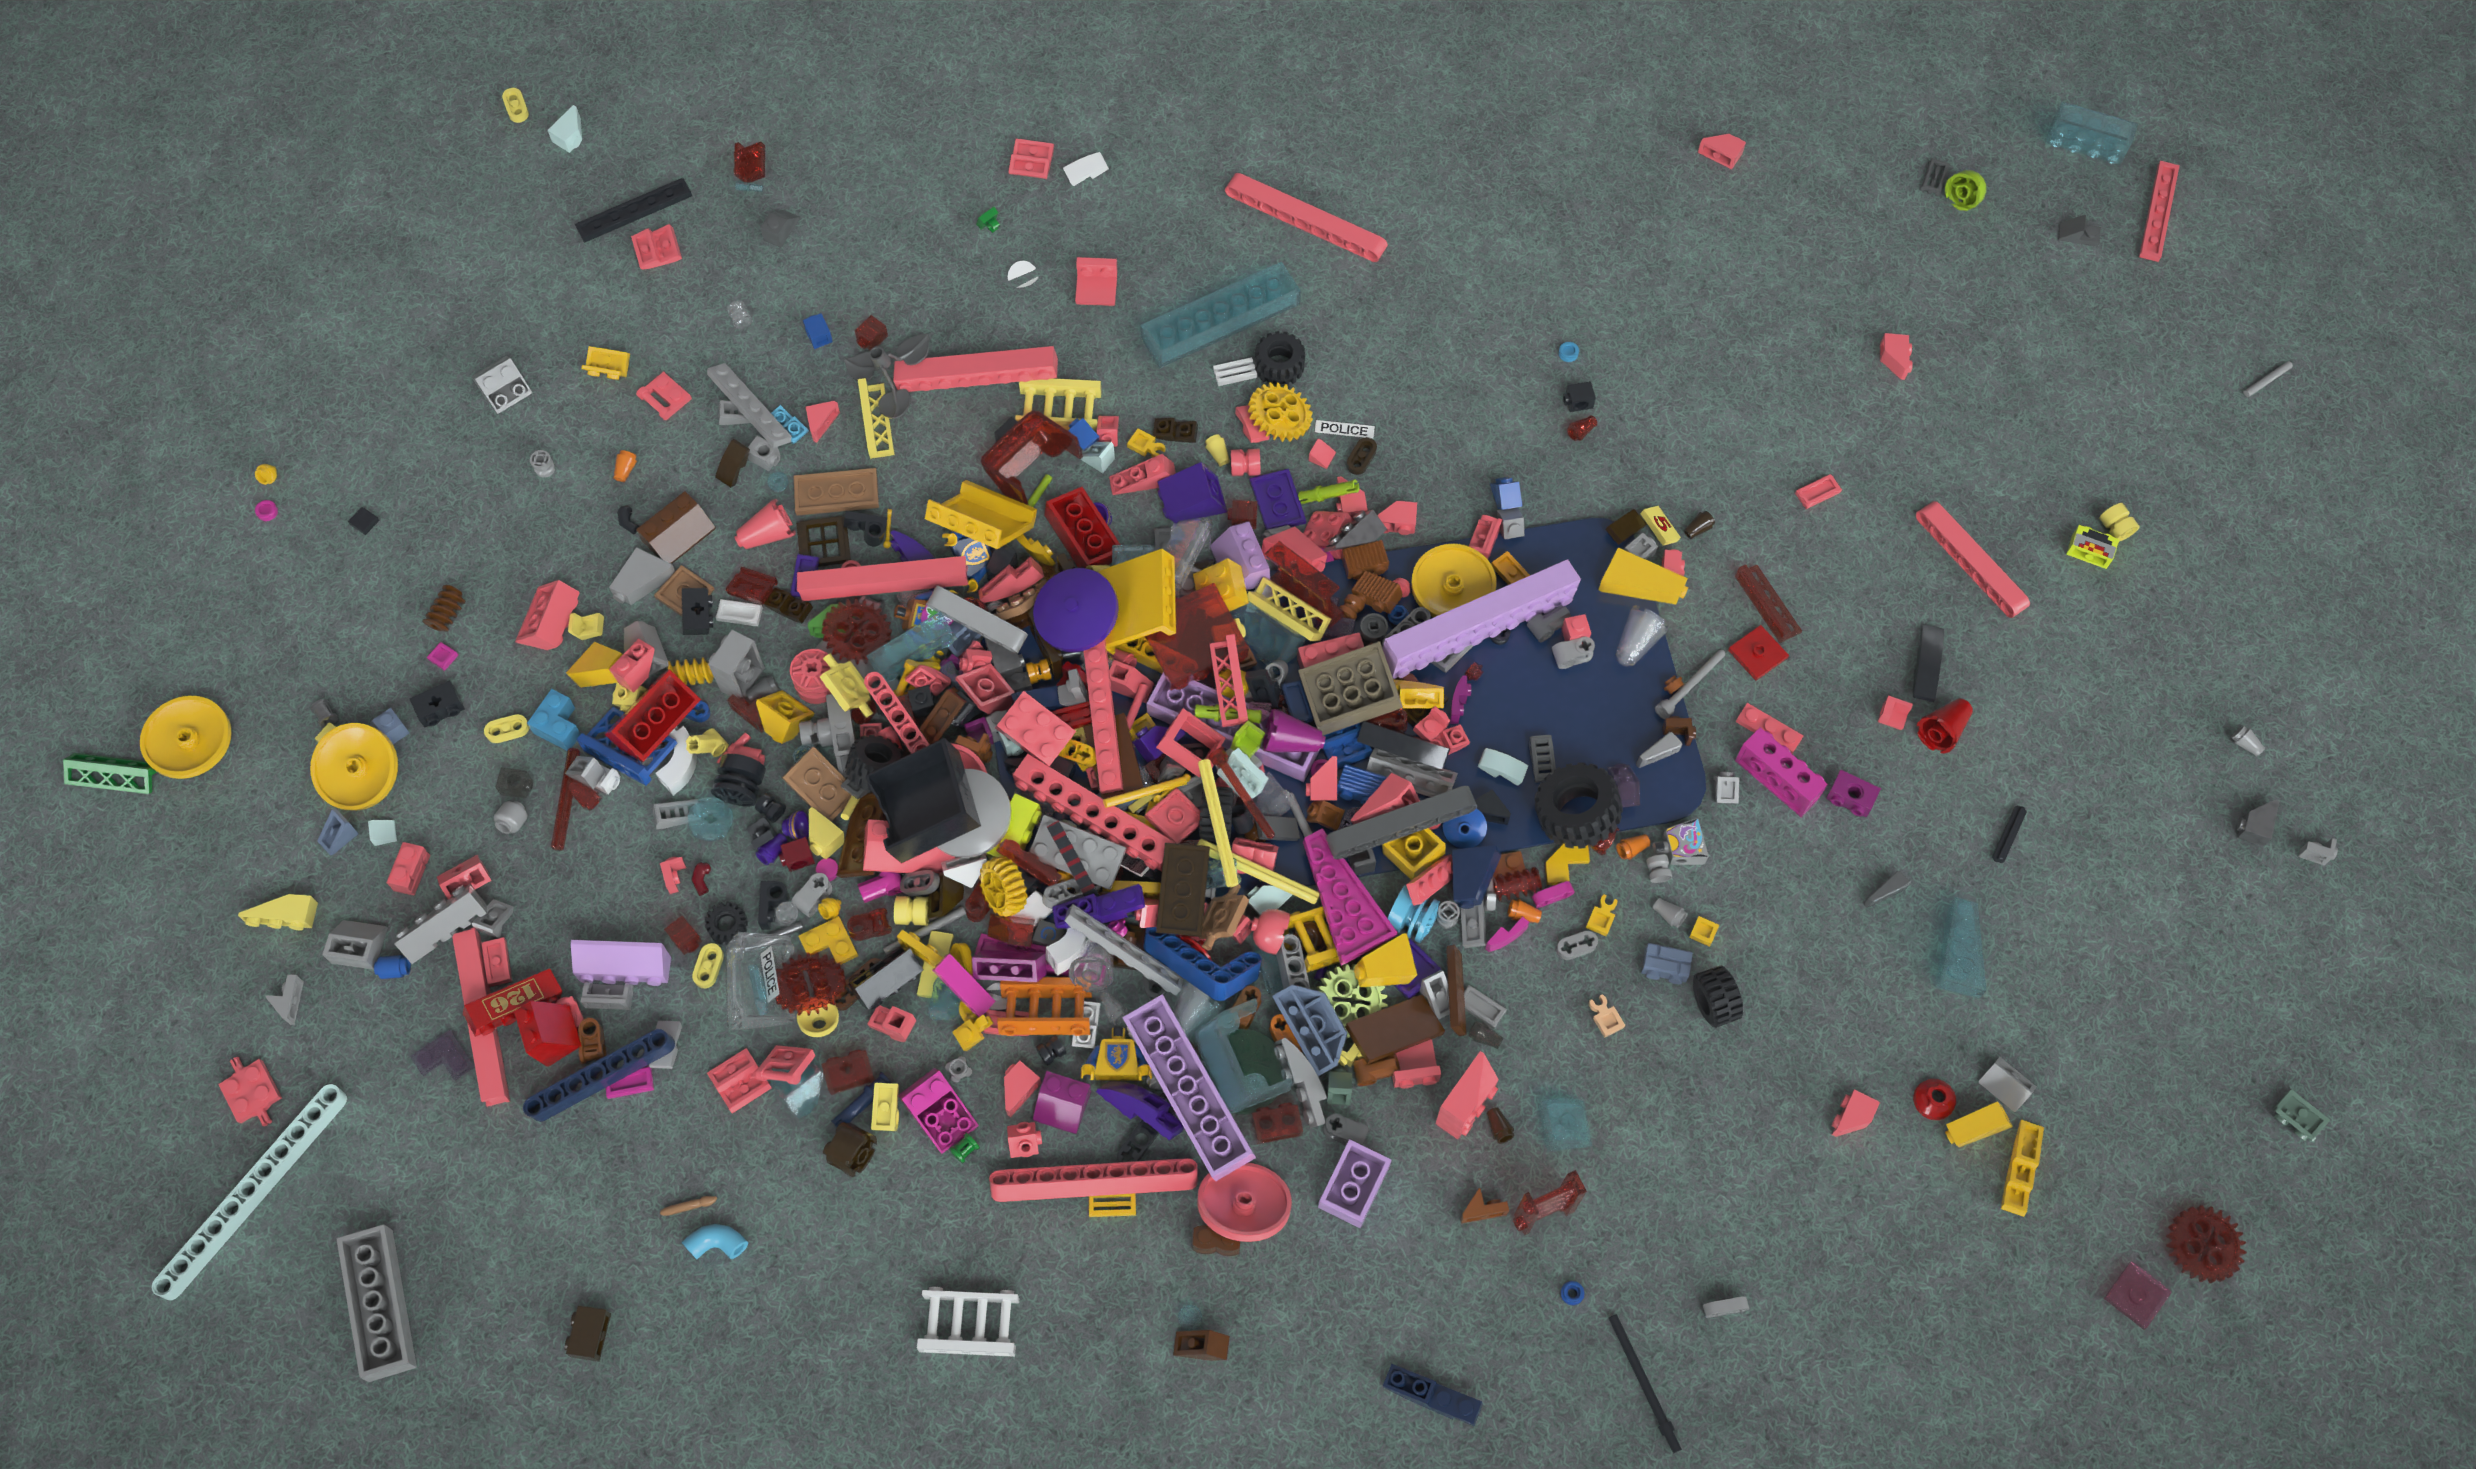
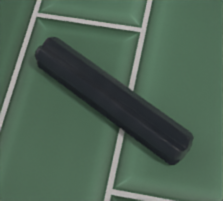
M2018 805L2014 807L1992 855L1995 862H2005L2027 813L2025 807Z

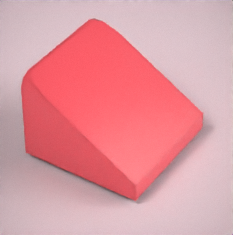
M1317 439L1309 453V461L1327 469L1336 455V451L1322 440Z

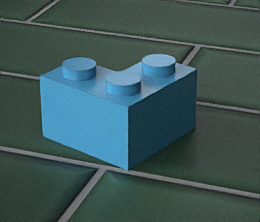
M553 689L549 691L527 722L533 734L570 752L577 742L576 739L581 735L576 725L567 721L575 710L569 697Z

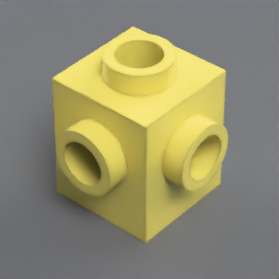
M616 683L612 704L620 707V711L626 712L647 689L640 686L633 693L619 683Z

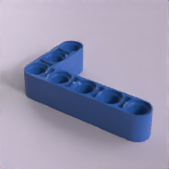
M1147 927L1145 931L1144 950L1214 1000L1224 1001L1255 982L1259 977L1262 958L1256 952H1245L1220 967L1173 934L1156 933V927Z

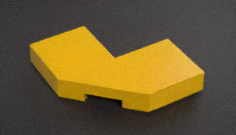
M1563 844L1545 863L1547 885H1557L1570 881L1568 864H1589L1588 845L1585 846L1586 848L1578 849V846L1567 848Z

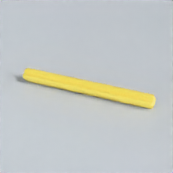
M1204 759L1198 762L1226 886L1234 887L1238 885L1236 869L1209 759Z
M1200 839L1197 845L1209 846V856L1221 862L1217 845ZM1232 852L1236 869L1312 904H1315L1319 899L1320 893Z

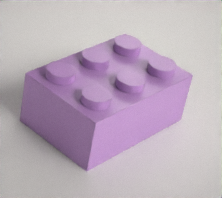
M1349 1139L1319 1201L1318 1208L1361 1228L1392 1160Z

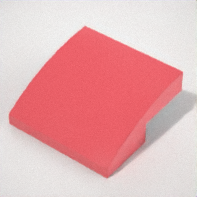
M1016 139L1008 173L1047 179L1053 157L1054 144Z
M670 224L653 232L648 228L631 236L639 266L642 270L682 259L674 229Z
M747 1048L707 1072L731 1113H734L771 1089L768 1081L757 1080L756 1071L759 1067Z

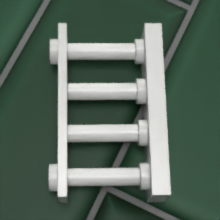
M929 1287V1290H922L924 1299H930L927 1335L924 1336V1339H918L917 1349L919 1352L1015 1357L1016 1346L1014 1343H1010V1339H1008L1011 1303H1019V1296L1014 1294V1291L1001 1290L1000 1294L943 1291L941 1287ZM940 1300L954 1301L951 1336L948 1337V1340H939V1336H937ZM964 1301L978 1302L975 1337L972 1338V1341H962L963 1338L960 1337ZM987 1302L1001 1303L999 1338L996 1339V1342H986L987 1339L984 1338Z

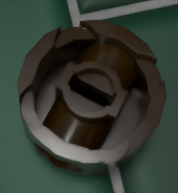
M841 1122L836 1129V1134L832 1141L825 1145L823 1154L826 1155L828 1164L842 1170L851 1177H855V1172L861 1173L872 1159L875 1152L872 1145L873 1143L877 1145V1138L851 1122Z

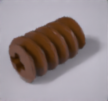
M443 585V591L438 593L439 598H435V605H431V612L426 613V619H423L422 622L434 630L448 632L449 629L445 624H453L449 617L457 618V614L453 610L461 611L462 608L458 603L465 604L466 601L462 598V592L457 588Z

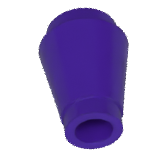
M778 833L773 839L758 848V851L755 853L756 857L765 865L774 863L782 851L780 845L788 843V840L784 835Z

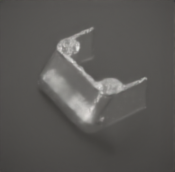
M1201 517L1180 520L1172 526L1171 537L1164 550L1174 556L1175 597L1181 599V589L1200 551L1207 554L1210 553L1211 519Z

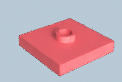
M1175 788L1145 814V818L1162 835L1176 844H1180L1199 828L1200 810L1178 788Z

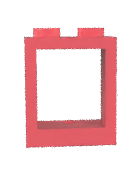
M1183 708L1175 717L1156 748L1197 777H1200L1198 762L1202 759L1174 741L1180 728L1210 748L1205 759L1210 760L1212 768L1216 763L1213 761L1214 757L1218 758L1224 750V747L1221 745L1226 738Z

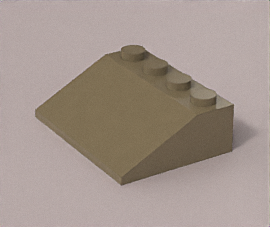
M1380 642L1298 670L1317 729L1322 731V735L1403 708Z

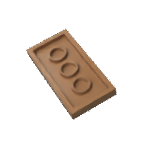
M870 468L795 475L794 496L796 516L879 508L877 469Z

